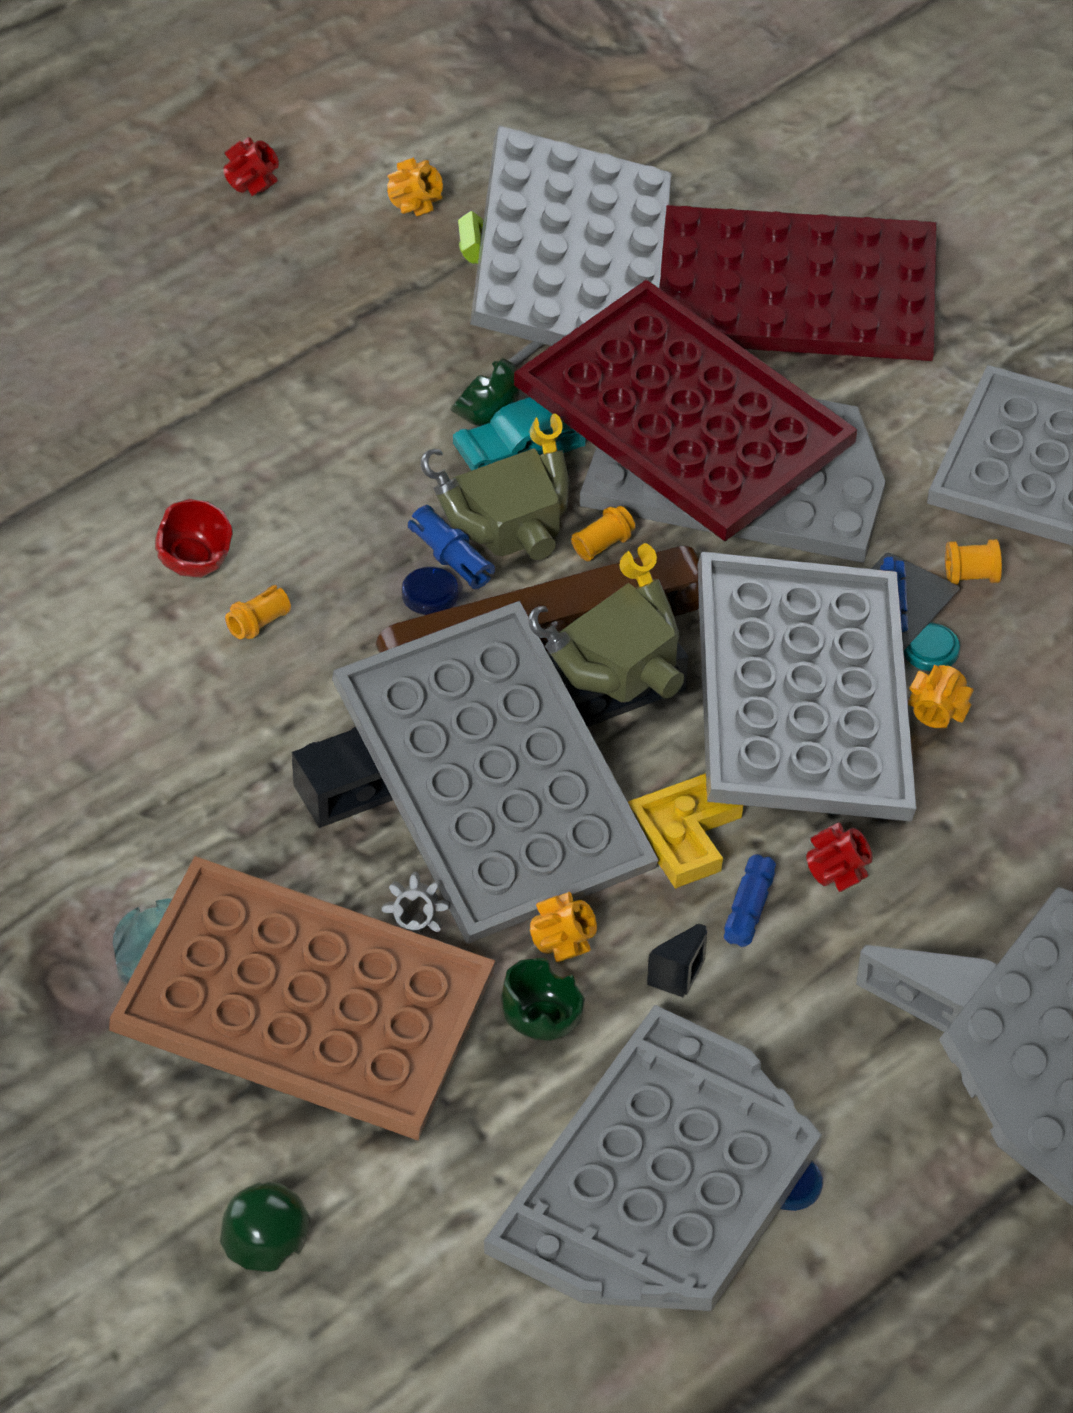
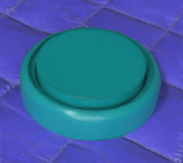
M929 623L903 653L905 659L911 665L921 670L931 671L934 665L951 667L959 657L960 641L951 629L940 624Z

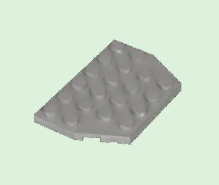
M816 399L858 429L856 443L732 537L864 563L884 497L885 479L858 407ZM596 447L580 491V506L602 511L607 507L616 508L617 506H623L632 517L711 532Z
M1057 887L939 1040L951 1062L960 1069L962 1082L971 1098L978 1097L993 1124L990 1133L998 1147L1073 1206V891Z
M654 1005L484 1240V1253L582 1303L712 1311L821 1148L822 1135L806 1116L797 1112L794 1107V1101L783 1088L778 1090L761 1070L760 1060L750 1049Z

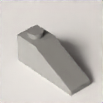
M865 945L860 952L856 985L945 1032L997 964L988 959Z

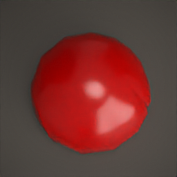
M186 499L171 504L165 510L156 533L155 550L157 551V557L166 568L180 576L202 578L219 569L224 563L229 552L233 529L225 512L209 501Z

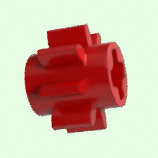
M248 137L244 141H238L224 152L230 160L223 167L224 176L230 186L236 191L245 193L249 190L251 196H255L259 192L263 193L278 181L272 172L279 167V160L275 151L266 142L258 140L254 143L251 137Z
M838 822L810 838L815 848L807 852V864L812 875L821 885L828 886L835 882L838 891L842 892L869 876L864 867L872 863V851L868 841L858 829L851 828L844 832L841 823Z

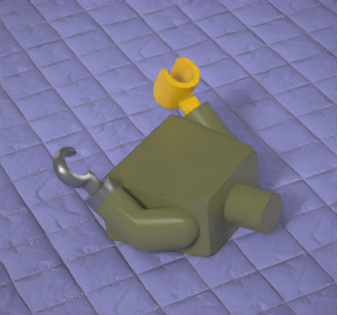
M553 413L550 417L553 434L551 435L544 434L540 430L537 417L531 425L530 437L533 442L542 446L543 454L541 455L533 448L449 480L445 470L434 472L429 467L430 456L432 454L442 456V451L430 449L423 454L421 458L422 471L429 478L436 479L438 485L433 489L453 529H461L468 535L470 540L484 544L496 556L503 557L525 549L533 560L538 561L548 557L554 551L556 543L553 538L559 533L560 517L567 511L570 488L563 450L557 451L556 440L563 428L562 421L557 414Z
M643 543L637 548V553L642 560L643 566H639L634 562L630 551H627L621 557L619 564L621 572L626 577L637 580L639 586L636 588L627 583L559 633L554 626H550L546 630L540 627L538 615L540 612H548L545 606L534 608L529 615L531 631L536 636L549 640L545 645L546 649L571 684L577 689L607 694L620 702H629L648 687H651L665 699L670 698L678 692L684 682V674L674 667L676 665L679 631L671 606L659 579H653L649 570L655 566L657 556L652 546L647 543Z

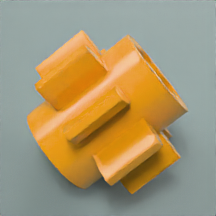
M414 157L397 163L398 171L388 174L387 192L390 201L394 206L401 209L402 214L413 211L416 216H420L433 211L432 203L442 199L443 181L438 170L429 165L428 160L417 163Z
M934 665L929 675L922 671L917 672L909 688L912 694L908 700V705L914 707L915 716L923 724L932 728H947L951 718L961 723L964 721L972 705L969 699L974 690L971 687H967L966 678L957 669L945 665Z
M567 892L536 904L540 915L532 918L530 934L538 950L544 954L554 952L556 962L571 959L591 950L587 940L595 936L597 921L593 910L585 901L577 900L573 902L571 892Z

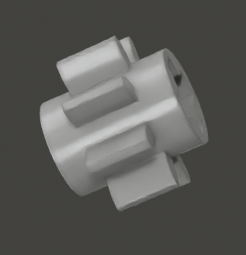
M413 872L409 880L410 885L406 888L396 881L389 886L391 892L398 898L395 902L385 903L381 909L382 912L394 914L395 926L403 927L422 935V928L426 925L436 932L441 930L443 925L434 915L437 911L447 910L450 907V902L438 900L436 891L441 881L436 880L428 886L420 883L418 872ZM421 896L427 902L423 908V912L427 916L418 912L412 917L405 911L409 905L408 899L413 901Z

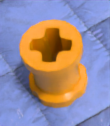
M998 539L988 540L987 545L958 546L956 541L947 542L945 551L947 580L958 585L960 580L989 579L990 583H999L1002 573V559Z

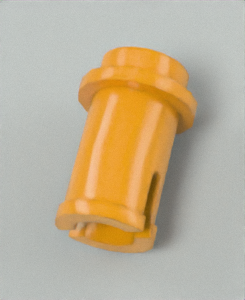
M617 506L616 508L607 507L603 510L601 518L581 531L572 534V545L583 560L591 561L596 555L616 542H627L631 538V532L636 528L634 519L623 506Z
M272 585L266 591L245 603L239 601L232 604L230 612L225 615L226 625L237 639H253L259 634L260 628L290 612V600L282 588L278 589L277 585Z

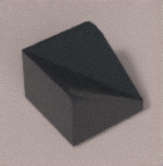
M698 923L657 946L650 952L648 957L647 985L682 998L688 994L706 958L708 930H706L705 925Z

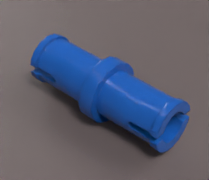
M424 505L412 514V517L420 524H417L414 520H409V530L417 534L434 550L433 556L441 565H450L468 582L472 589H479L490 581L491 577L483 570H486L489 574H494L495 566L469 544V537L464 531L458 528L453 529L430 505Z

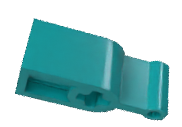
M529 397L502 407L494 414L488 424L470 430L461 429L453 434V444L471 471L533 448L541 455L543 454L542 446L532 441L530 428L537 417L540 430L547 435L553 434L550 423L552 413ZM562 421L563 428L556 440L557 451L563 450V453L585 446L586 438Z

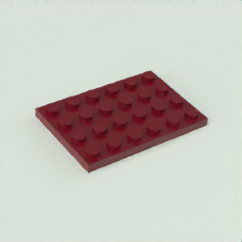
M666 205L659 288L744 349L933 361L936 222Z
M647 279L514 373V386L552 414H557L561 421L724 542L856 443L858 429Z

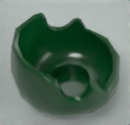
M504 358L492 363L494 370L491 377L477 376L451 406L450 410L469 423L479 427L490 423L494 414L502 407L517 402L520 389L514 386V373L518 369L513 363Z
M546 958L520 960L507 969L502 989L501 1005L507 1023L514 1030L536 1040L553 1041L565 1037L581 1023L585 998L578 986H576V981L572 974L566 977L557 976L553 973L549 960Z
M259 1182L239 1191L230 1200L222 1219L220 1244L227 1257L246 1270L276 1271L287 1256L293 1252L297 1254L301 1252L304 1241L307 1239L311 1218L301 1198L290 1189L273 1182L264 1184Z

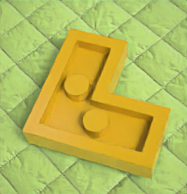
M706 773L628 801L631 810L658 858L657 863L674 888L721 872L723 857L705 831L741 819L743 805L707 802Z

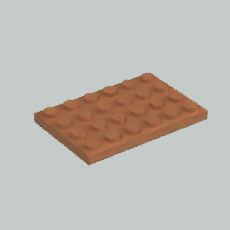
M194 856L110 1016L109 1031L419 1140L492 978L495 960Z

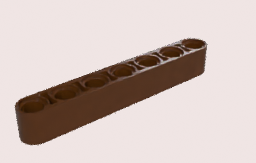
M678 546L655 552L657 556L656 564L649 571L653 579H659L674 617L698 610L697 564L699 556L697 552L689 546ZM639 557L633 558L637 565L643 566L642 560ZM619 562L395 623L379 634L376 640V647L378 652L381 653L518 601L522 604L528 617L534 608L545 606L548 612H540L538 615L540 627L546 630L548 627L554 626L559 633L627 583H630L635 588L639 585L636 579H630L621 572ZM539 637L545 647L549 640Z

